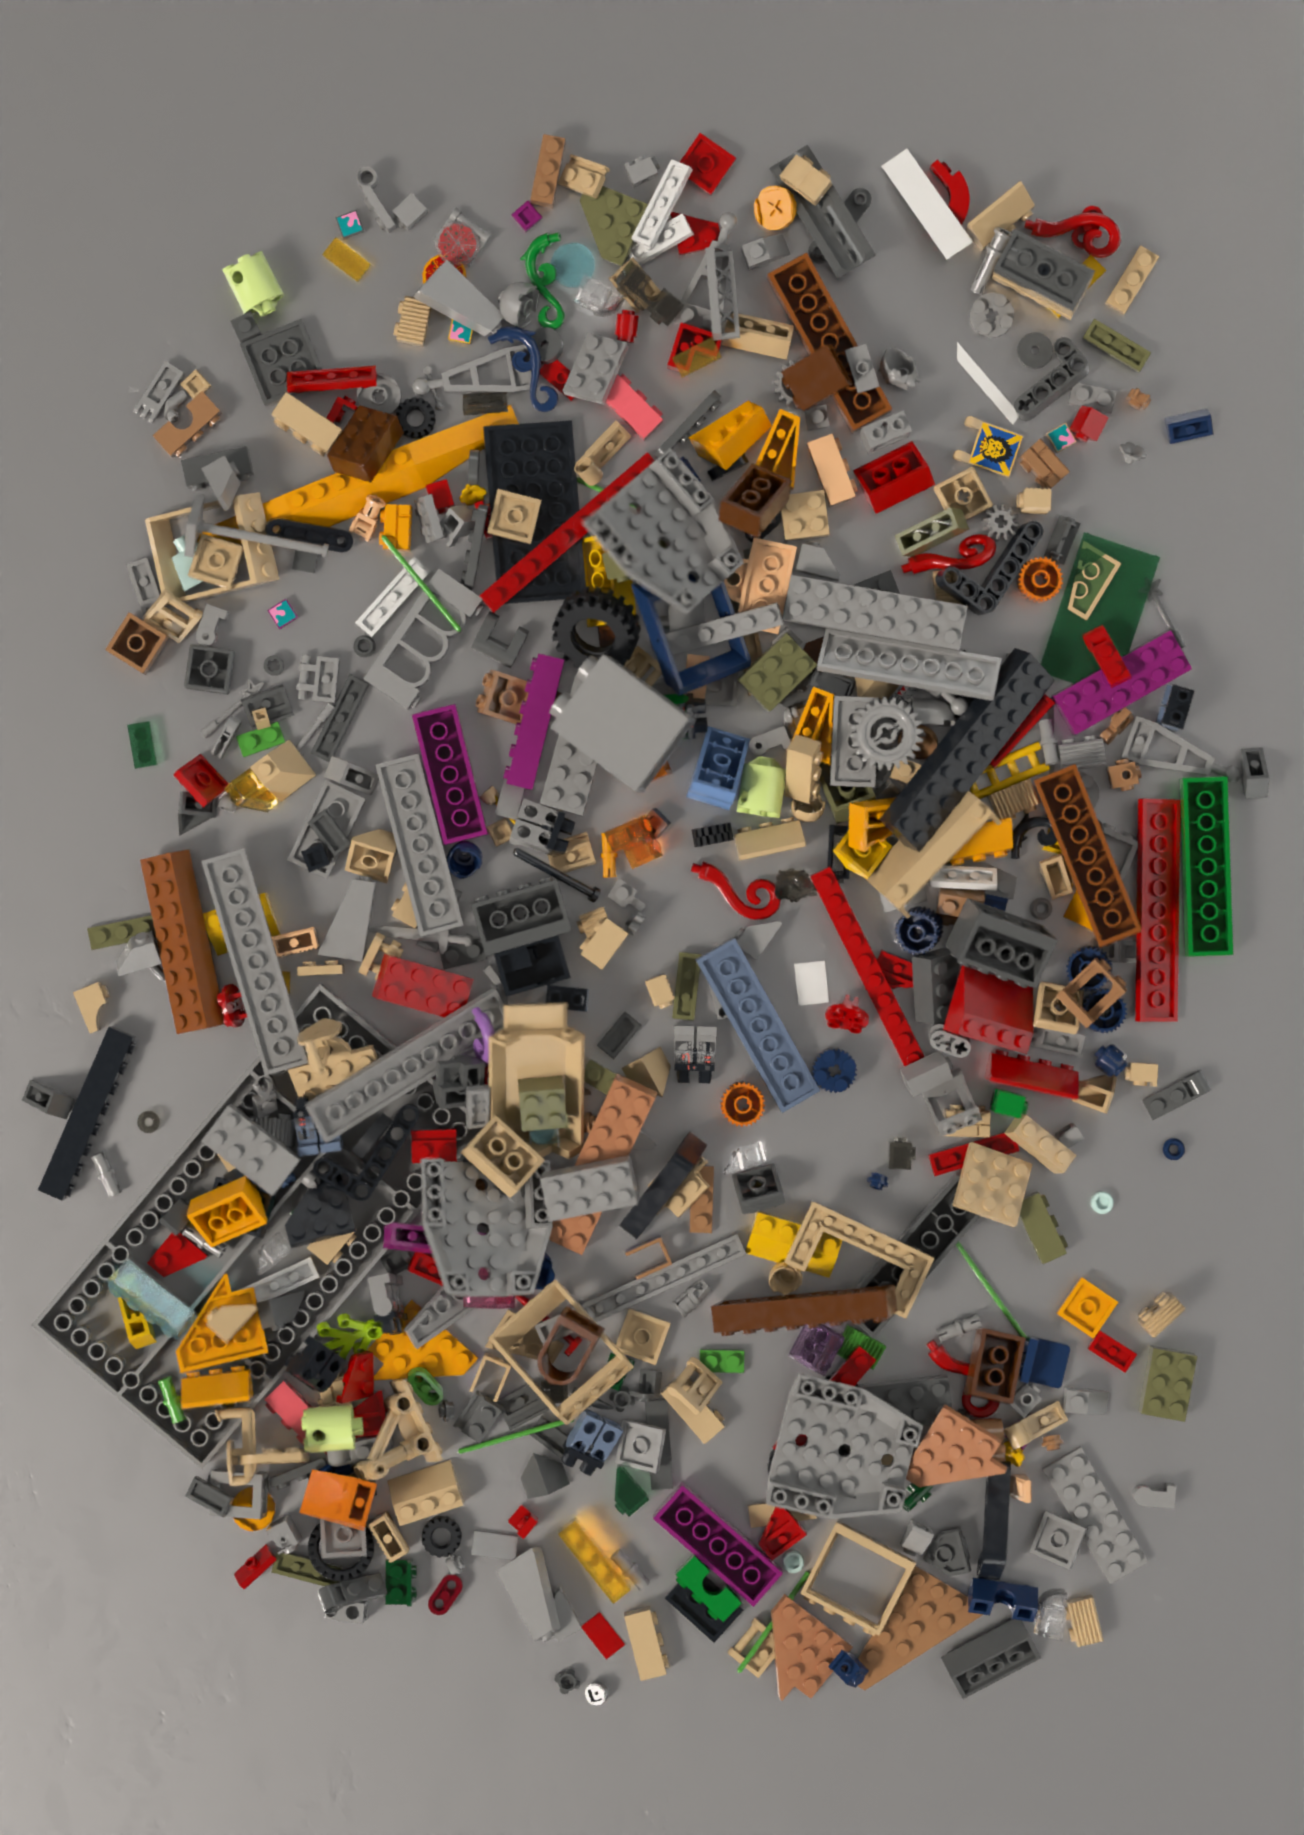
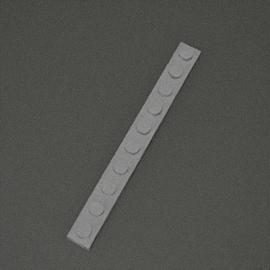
M738 1234L678 1260L670 1266L583 1303L581 1306L595 1322H598L746 1255V1252ZM559 1315L535 1326L543 1345ZM561 1325L553 1342L574 1332Z

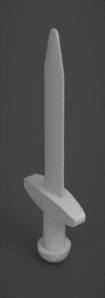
M393 926L369 928L370 932L375 934L378 932L386 937L439 943L441 954L446 953L449 943L465 944L466 947L473 944V936L471 934H450V930L420 937L418 929Z

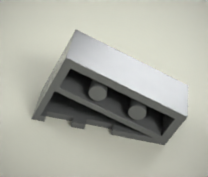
M940 948L912 956L916 1022L936 1025L946 1021L960 966L957 962L958 959L950 955L951 952L948 948Z

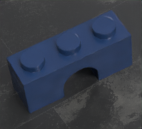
M972 1578L968 1590V1612L990 1616L993 1605L995 1603H1003L1010 1608L1012 1619L1034 1622L1038 1611V1587L986 1580L984 1578Z

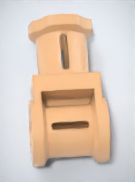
M370 494L366 497L367 502L364 509L362 508L358 512L349 529L351 534L354 532L364 537L367 542L371 540L377 528V523L380 519L378 513L385 506V502L381 498Z

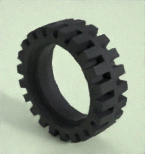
M320 1523L317 1524L308 1542V1555L315 1570L323 1577L333 1581H348L361 1575L371 1563L374 1553V1542L368 1527L365 1526L367 1556L360 1557V1560L353 1567L337 1570L327 1566L320 1556Z

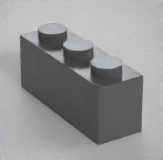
M247 446L181 460L186 486L189 489L192 488L193 491L206 489V485L209 482L201 468L224 455L229 463L234 461L240 472L237 474L239 481L250 479L249 476L254 475L249 449Z

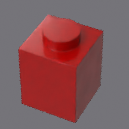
M1081 405L1070 430L1075 432V437L1083 442L1088 440L1097 441L1109 417L1092 407Z
M447 479L425 485L428 495H432L436 512L439 515L446 514L450 507L455 506Z

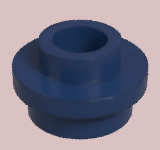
M1170 1138L1163 1144L1162 1151L1166 1158L1178 1160L1184 1155L1185 1146L1181 1140ZM1176 1145L1177 1151L1171 1153L1169 1150L1170 1146Z
M872 1172L871 1176L867 1178V1182L870 1183V1187L873 1189L883 1190V1188H888L887 1176Z

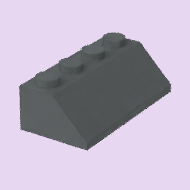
M1010 1619L996 1629H991L986 1634L968 1641L965 1645L955 1650L949 1651L941 1659L961 1697L964 1699L1041 1659V1656L1022 1620Z

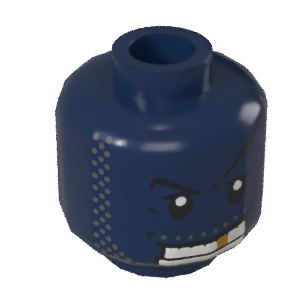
M1110 1044L1107 1047L1102 1045L1094 1054L1097 1057L1095 1066L1108 1077L1113 1075L1117 1077L1128 1064L1126 1062L1127 1055L1114 1044Z

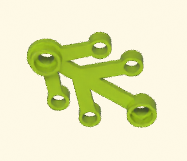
M347 1313L338 1316L339 1327L343 1329L350 1327L358 1330L350 1332L330 1328L327 1322H321L317 1325V1332L320 1337L337 1338L324 1345L331 1350L342 1346L335 1353L345 1360L351 1348L354 1354L365 1352L371 1340L378 1339L383 1335L381 1323L374 1322V1319L366 1322L353 1320ZM362 1338L361 1342L355 1343L357 1339Z

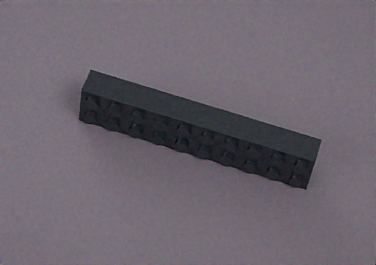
M1014 648L1000 667L994 700L975 698L967 710L961 715L879 819L904 846L918 852L924 848L1055 680L1031 653Z

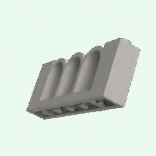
M440 569L437 570L427 585L433 594H436L460 612L461 622L459 626L461 627V632L466 625V616L472 618L475 615L477 617L484 608L483 601L477 594ZM424 591L363 678L407 710L410 707L415 708L421 699L419 696L421 691L417 688L424 686L429 681L431 676L430 663L438 662L446 656L449 649L447 637H454L461 633L456 630H441L420 615L430 601V598ZM416 620H419L442 637L443 648L438 655L434 657L424 656L402 641ZM399 645L424 662L426 673L420 681L415 683L407 682L385 667Z

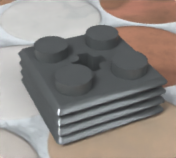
M191 644L184 687L186 689L228 695L230 693L235 651ZM209 663H212L215 672H211V675L208 676V672L204 671V668L208 667Z
M774 1163L732 1174L742 1214L755 1213L759 1210L770 1207L775 1208L785 1204L784 1193Z

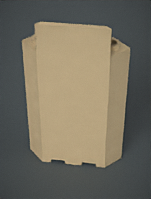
M567 1003L504 1005V1029L489 1036L490 1120L496 1115L542 1158L553 1152L571 1159L578 1155L583 1148L584 1033L572 1027H567ZM563 1076L567 1128H558L559 1147L557 1129H553V1137L549 1141L538 1143L531 1138V1144L529 1131H522L518 1079Z

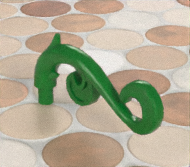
M560 232L553 234L545 233L538 236L520 258L521 261L525 260L526 273L532 285L536 286L537 288L535 289L539 290V293L557 310V317L552 321L547 318V312L551 309L548 305L544 306L538 315V322L541 327H548L554 330L560 328L564 323L565 313L560 303L545 286L554 283L557 277V270L554 265L544 263L538 269L539 272H544V276L541 278L536 271V259L540 251L543 254L547 246L561 241Z

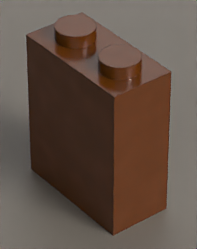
M832 345L822 347L781 371L784 376L782 377L783 384L787 389H791L794 395L792 397L793 402L802 411H808L853 384Z

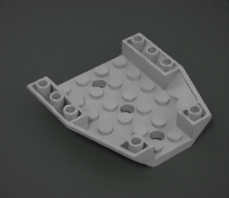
M671 448L583 522L586 528L629 577L685 614L692 610L705 596L744 563L727 525L718 521L720 510L714 498ZM629 505L637 509V514L630 512ZM658 539L666 543V549L659 546ZM692 574L696 579V583L690 582L687 575Z
M421 1159L423 1228L447 1294L459 1297H508L534 1294L553 1227L552 1221L550 1222L540 1181L542 1173L550 1171V1160H545L518 1192L509 1198L471 1162H444V1159ZM477 1179L484 1181L485 1189L483 1191L476 1188L475 1182ZM479 1223L486 1226L487 1232L485 1235H480L477 1232V1225ZM480 1268L487 1270L488 1278L486 1280H482L479 1277L478 1271Z
M799 1373L790 1390L768 1476L766 1504L828 1519L901 1512L906 1495L904 1484L914 1447H918L923 1425L863 1388ZM800 1434H805L807 1442L801 1446L795 1443L796 1437ZM842 1444L850 1446V1452L847 1455H840L838 1453V1449ZM885 1454L893 1456V1461L890 1465H883L881 1463V1459Z

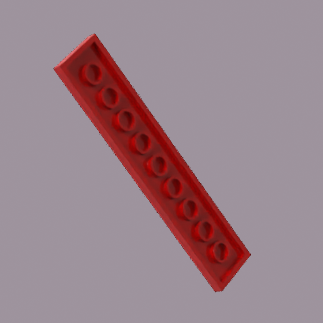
M1138 799L1137 919L1142 932L1136 934V1022H1178L1181 800Z

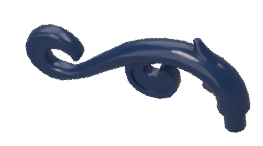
M507 326L496 330V333L488 336L491 345L500 340L502 342L508 340L514 343L513 339L527 347L530 353V361L525 362L524 358L527 356V353L519 351L514 354L512 364L519 372L525 373L531 370L530 399L533 407L541 412L553 410L559 400L555 389L549 386L540 387V391H545L548 394V401L545 403H540L536 398L541 368L539 348L532 338L536 332L515 326Z

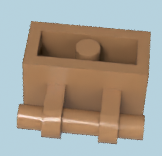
M939 888L936 913H939L938 915L942 917L943 926L955 925L967 898L984 904L985 890Z

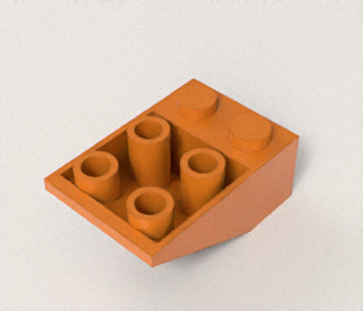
M312 1469L299 1513L364 1531L377 1484L354 1477Z

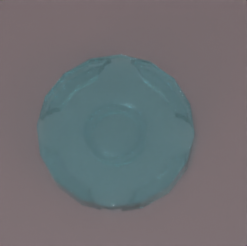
M568 243L560 246L554 252L551 259V264L557 270L556 280L568 288H578L585 285L592 278L595 270V260L591 251L579 243Z

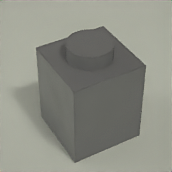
M251 311L230 320L240 343L262 335Z

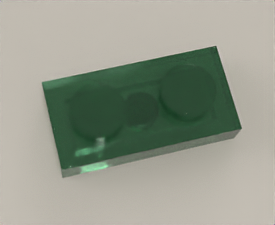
M150 721L127 725L135 769L158 765Z

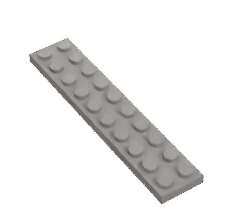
M245 848L201 861L265 1076L307 1064L308 1058L304 1045H299L297 1042L300 1031Z
M494 988L488 990L306 1103L305 1106L322 1139L326 1143L435 1076L437 1061L454 1059V1055H468L473 1052L474 1040L480 1037L483 1038L481 1030L475 1021L476 1017L472 1013L475 1007H479L483 1013L488 1015L495 1033L504 1029V1004L497 990Z

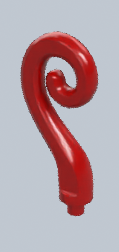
M1095 212L1081 213L1058 222H1050L1036 218L1034 222L1027 219L1024 228L1032 230L1031 235L1053 238L1083 225H1099L1109 233V242L1105 247L1096 248L1092 244L1094 238H1100L1103 235L1100 229H1090L1083 237L1085 251L1096 258L1111 256L1117 251L1121 243V233L1118 225L1108 216Z
M972 535L962 540L959 544V553L965 558H952L933 553H923L908 558V563L901 565L903 574L912 571L913 575L931 569H946L948 567H955L959 570L972 569L985 564L994 556L996 543L992 537L987 535ZM980 544L983 545L985 548L982 552L978 554V550L976 548L969 547Z
M704 861L702 865L692 864L691 872L697 873L699 879L714 884L728 904L743 917L753 920L767 919L780 908V890L770 880L757 879L747 887L746 897L754 905L761 903V899L756 895V891L759 888L766 889L770 894V901L764 908H753L740 900L729 879L719 868Z
M934 1339L926 1344L931 1350L928 1353L929 1357L940 1368L948 1372L968 1375L970 1363L954 1359L943 1344L937 1345ZM964 1392L961 1398L965 1411L976 1418L991 1416L1000 1405V1403L989 1401L983 1407H976L971 1403V1396L964 1395Z

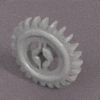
M883 697L882 704L877 699H874L873 707L866 703L867 711L859 709L862 717H854L858 725H851V728L857 732L851 734L850 737L857 739L852 746L860 747L856 755L865 754L862 762L871 759L870 767H873L877 762L879 770L886 764L887 769L890 771L893 763L899 769L900 761L908 765L907 756L915 758L912 750L920 751L916 743L923 742V739L917 737V735L923 733L924 730L917 729V726L922 724V721H914L918 713H909L912 709L911 705L904 709L903 700L896 705L895 697L892 698L890 703L887 702L886 697ZM883 717H891L898 721L893 725L889 723L882 724L877 730V736L871 739V728L877 720ZM885 728L888 731L893 730L891 733L892 738L889 740L886 737L881 738L884 734L882 730ZM903 728V739L896 748L882 750L876 747L881 742L884 744L893 743L897 738V731Z

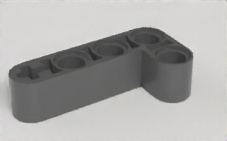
M1059 338L1054 344L1055 354L1061 364L1016 399L1014 408L1021 420L1028 421L1033 419L1088 375L1089 365L1085 356L1069 338ZM1064 346L1070 347V351L1066 354L1059 352ZM1076 363L1084 364L1083 368L1077 371L1073 369V366ZM1058 377H1066V381L1063 384L1055 383ZM1046 390L1049 392L1045 398H1038L1040 391ZM1022 406L1029 407V410L1025 411L1022 409Z

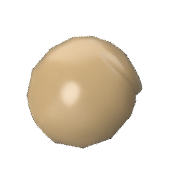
M820 794L817 797L814 796L809 804L793 799L791 811L795 818L802 822H814L822 816L826 802L822 801Z
M780 1262L775 1264L770 1270L768 1283L774 1293L780 1292L783 1295H787L796 1291L802 1285L803 1274L800 1269Z

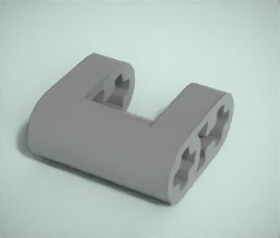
M939 1023L930 1027V1044L934 1049L958 1058L966 1057L970 1053L971 1043L969 1037L941 1029L945 1023Z

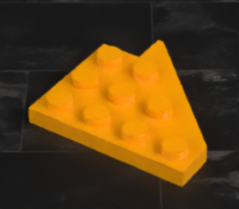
M228 1274L223 1275L176 1350L181 1374L269 1353L258 1310L227 1344L208 1328L206 1324L208 1322L206 1317L215 1307L219 1310L222 1306H256L257 1300L254 1287L232 1292Z

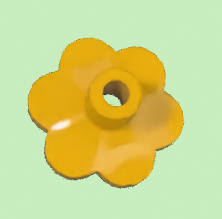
M467 484L465 489L462 490L459 500L461 503L471 506L475 502L484 500V495L487 493L486 489L480 488L479 485Z
M1006 1441L1004 1443L1005 1460L1011 1461V1464H1014L1016 1467L1021 1466L1022 1461L1025 1459L1022 1453L1024 1450L1021 1451V1448L1013 1450L1010 1442Z

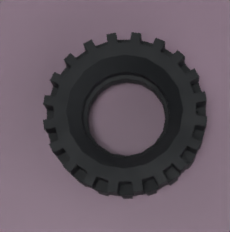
M585 587L581 594L576 590L570 598L566 597L557 613L552 626V630L555 631L552 639L553 641H558L556 650L565 653L563 659L566 662L570 659L574 661L573 667L576 669L580 665L582 666L591 655L598 660L602 655L612 656L624 666L626 661L632 657L640 638L641 625H637L640 618L638 614H632L634 609L632 604L625 605L623 603L625 597L622 595L619 598L613 596V590L609 589L608 593H604L601 591V587H596L595 591L590 592L589 587ZM583 619L602 621L615 634V641L607 647H595L587 644L578 635L576 624Z

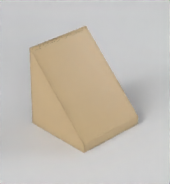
M266 708L252 711L257 730L271 727Z

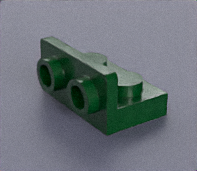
M386 1559L385 1587L388 1593L385 1596V1605H407V1607H411L413 1601L417 1600V1587H413V1579L417 1578V1565H413V1559H397L392 1563L388 1562L389 1559Z

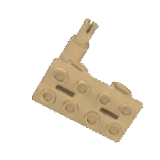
M405 1379L389 1382L394 1394L384 1400L387 1416L367 1460L359 1461L352 1466L354 1469V1474L352 1475L358 1479L365 1481L380 1479L387 1474L389 1468L404 1460L409 1461L419 1455H424L427 1462H439L442 1460V1449L438 1442H434L431 1435L433 1430L427 1421L425 1422L422 1416L423 1409L420 1403L415 1401L412 1395L414 1390ZM397 1425L404 1440L399 1443V1446L384 1453Z

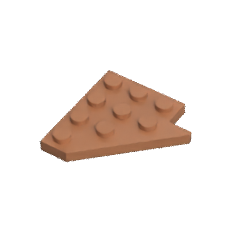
M945 1404L912 1455L906 1479L918 1487L1004 1474L1008 1467L992 1458L1002 1440Z
M784 1594L771 1610L778 1697L783 1701L795 1686L811 1699L832 1674L833 1670L828 1667L841 1650L849 1652L853 1647L849 1642Z

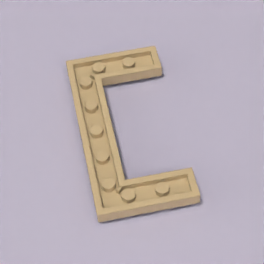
M812 1201L784 1263L805 1272L823 1231L904 1269L895 1287L897 1312L894 1314L906 1319L933 1263L934 1257Z

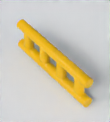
M1037 741L1009 753L996 767L1007 764L1012 776L1002 781H999L995 769L989 764L982 774L987 773L991 785L979 790L975 782L969 789L970 792L980 800L1050 770V767L1046 766L1045 762L1040 764L1036 755V751L1041 750L1040 743ZM1028 756L1032 768L1020 773L1015 760Z

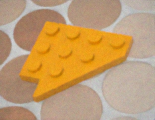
M413 1299L405 1306L404 1313H407L408 1320L403 1321L404 1328L422 1309ZM447 1329L440 1332L418 1349L413 1346L405 1331L396 1335L383 1334L368 1348L384 1364L374 1375V1381L408 1379L409 1371L415 1367L425 1368L433 1377L464 1375L479 1358Z

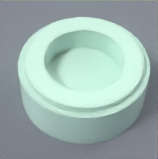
M1099 1191L1092 1196L1091 1207L1097 1213L1106 1214L1113 1208L1114 1201L1109 1193Z
M797 1550L787 1551L782 1557L784 1569L789 1573L799 1572L804 1566L803 1555Z

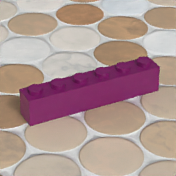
M538 653L537 658L533 657L530 670L534 671L532 680L527 679L525 692H528L527 701L522 700L519 713L523 714L521 723L517 722L514 735L518 736L516 745L511 744L509 757H512L511 766L506 765L503 777L507 779L506 784L533 790L551 718L549 712L555 702L564 659Z
M390 1223L385 1226L383 1248L433 1254L423 1226ZM478 1232L480 1235H485V1234H486V1233H483V1232Z

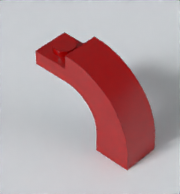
M937 159L931 164L930 170L946 188L949 195L948 207L962 226L970 204L968 185L960 171H957L952 176L950 174L952 172L950 167L944 161L941 163Z

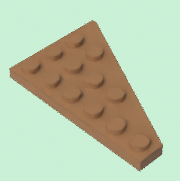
M915 1565L880 1636L877 1634L875 1636L870 1635L857 1657L869 1670L865 1675L864 1681L857 1686L867 1690L981 1617L982 1614L969 1613L967 1595Z

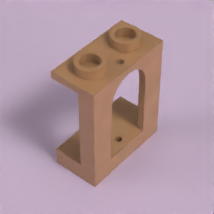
M1095 958L1056 995L1086 1028L1127 991L1125 988L1127 983L1119 975L1115 977L1109 971L1111 966L1104 959L1099 960ZM1104 973L1113 983L1112 989L1087 1012L1073 995L1094 975Z

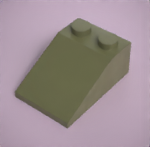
M820 762L819 768L822 769L819 783L836 824L849 820V803L876 800L872 787L831 786V766Z

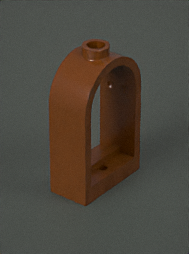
M566 1306L559 1315L538 1355V1368L545 1380L552 1385H566L573 1382L585 1367L605 1328ZM561 1325L591 1342L577 1369L572 1372L558 1370L552 1365L548 1356L550 1345Z

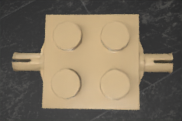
M703 1156L699 1158L691 1172L657 1215L666 1207L678 1218L681 1217L710 1187L699 1172L708 1163Z

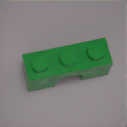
M994 1088L989 1110L1021 1119L1022 1114L1026 1115L1028 1102L1025 1101L1026 1097L1021 1094Z
M692 1554L675 1571L677 1576L675 1580L684 1589L688 1587L693 1592L691 1596L700 1605L704 1603L709 1608L707 1612L715 1620L719 1618L724 1622L742 1604V1600L726 1584L715 1592L706 1590L702 1582L710 1572V1568Z

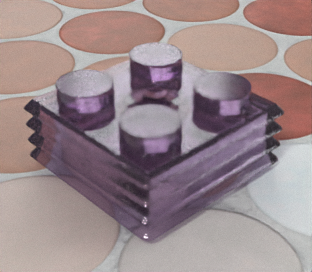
M824 1324L818 1328H808V1325H805L801 1329L788 1356L812 1371L825 1376L831 1368L837 1352L841 1349L845 1337Z

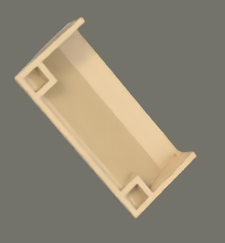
M968 791L920 852L910 849L898 841L888 851L868 879H864L908 919L910 914L904 908L913 896L990 818L998 826L1002 822L993 811Z

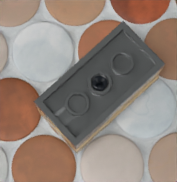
M1015 229L994 267L992 279L1016 290L1017 293L1035 300L1038 304L1054 310L1057 314L1071 321L1092 282L1095 270Z

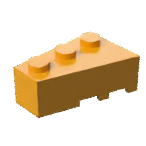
M748 400L688 438L699 457L727 470L772 425L763 407Z
M779 409L756 465L791 479V490H793L800 417Z
M813 687L793 738L797 734L821 742L820 752L823 753L821 763L831 766L835 695Z
M896 797L849 803L848 847L864 852L870 846L877 842L882 843L887 837L893 835L879 819Z

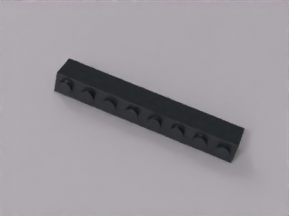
M113 1026L108 1027L38 1191L61 1201L65 1200L66 1196L70 1198L75 1188V1185L72 1184L75 1176L79 1177L84 1165L81 1162L84 1156L88 1157L93 1145L90 1144L92 1136H97L102 1125L99 1123L102 1115L106 1116L110 1104L107 1102L110 1095L114 1096L118 1089L119 1083L116 1081L119 1074L123 1075L128 1066L125 1060L128 1054L132 1055L137 1043L134 1040L136 1036Z

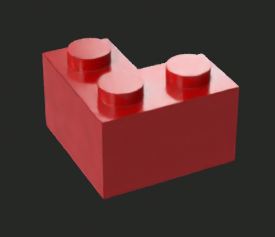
M680 323L667 369L688 375L695 354L713 360L717 359L722 340L713 341L712 332Z

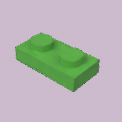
M279 722L270 724L271 727L256 729L236 736L243 757L285 743Z
M700 1349V1361L711 1372L744 1373V1350Z

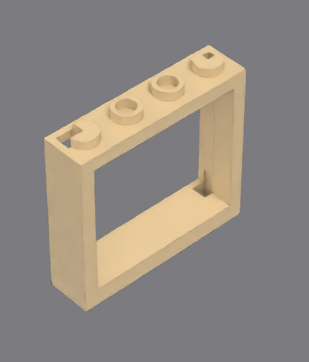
M838 1520L800 1594L804 1595L803 1599L809 1601V1603L815 1605L817 1602L824 1606L823 1610L831 1615L837 1613L843 1616V1621L852 1626L858 1624L864 1627L863 1631L865 1633H869L872 1636H875V1634L880 1636L917 1562ZM839 1534L906 1569L878 1624L811 1589Z

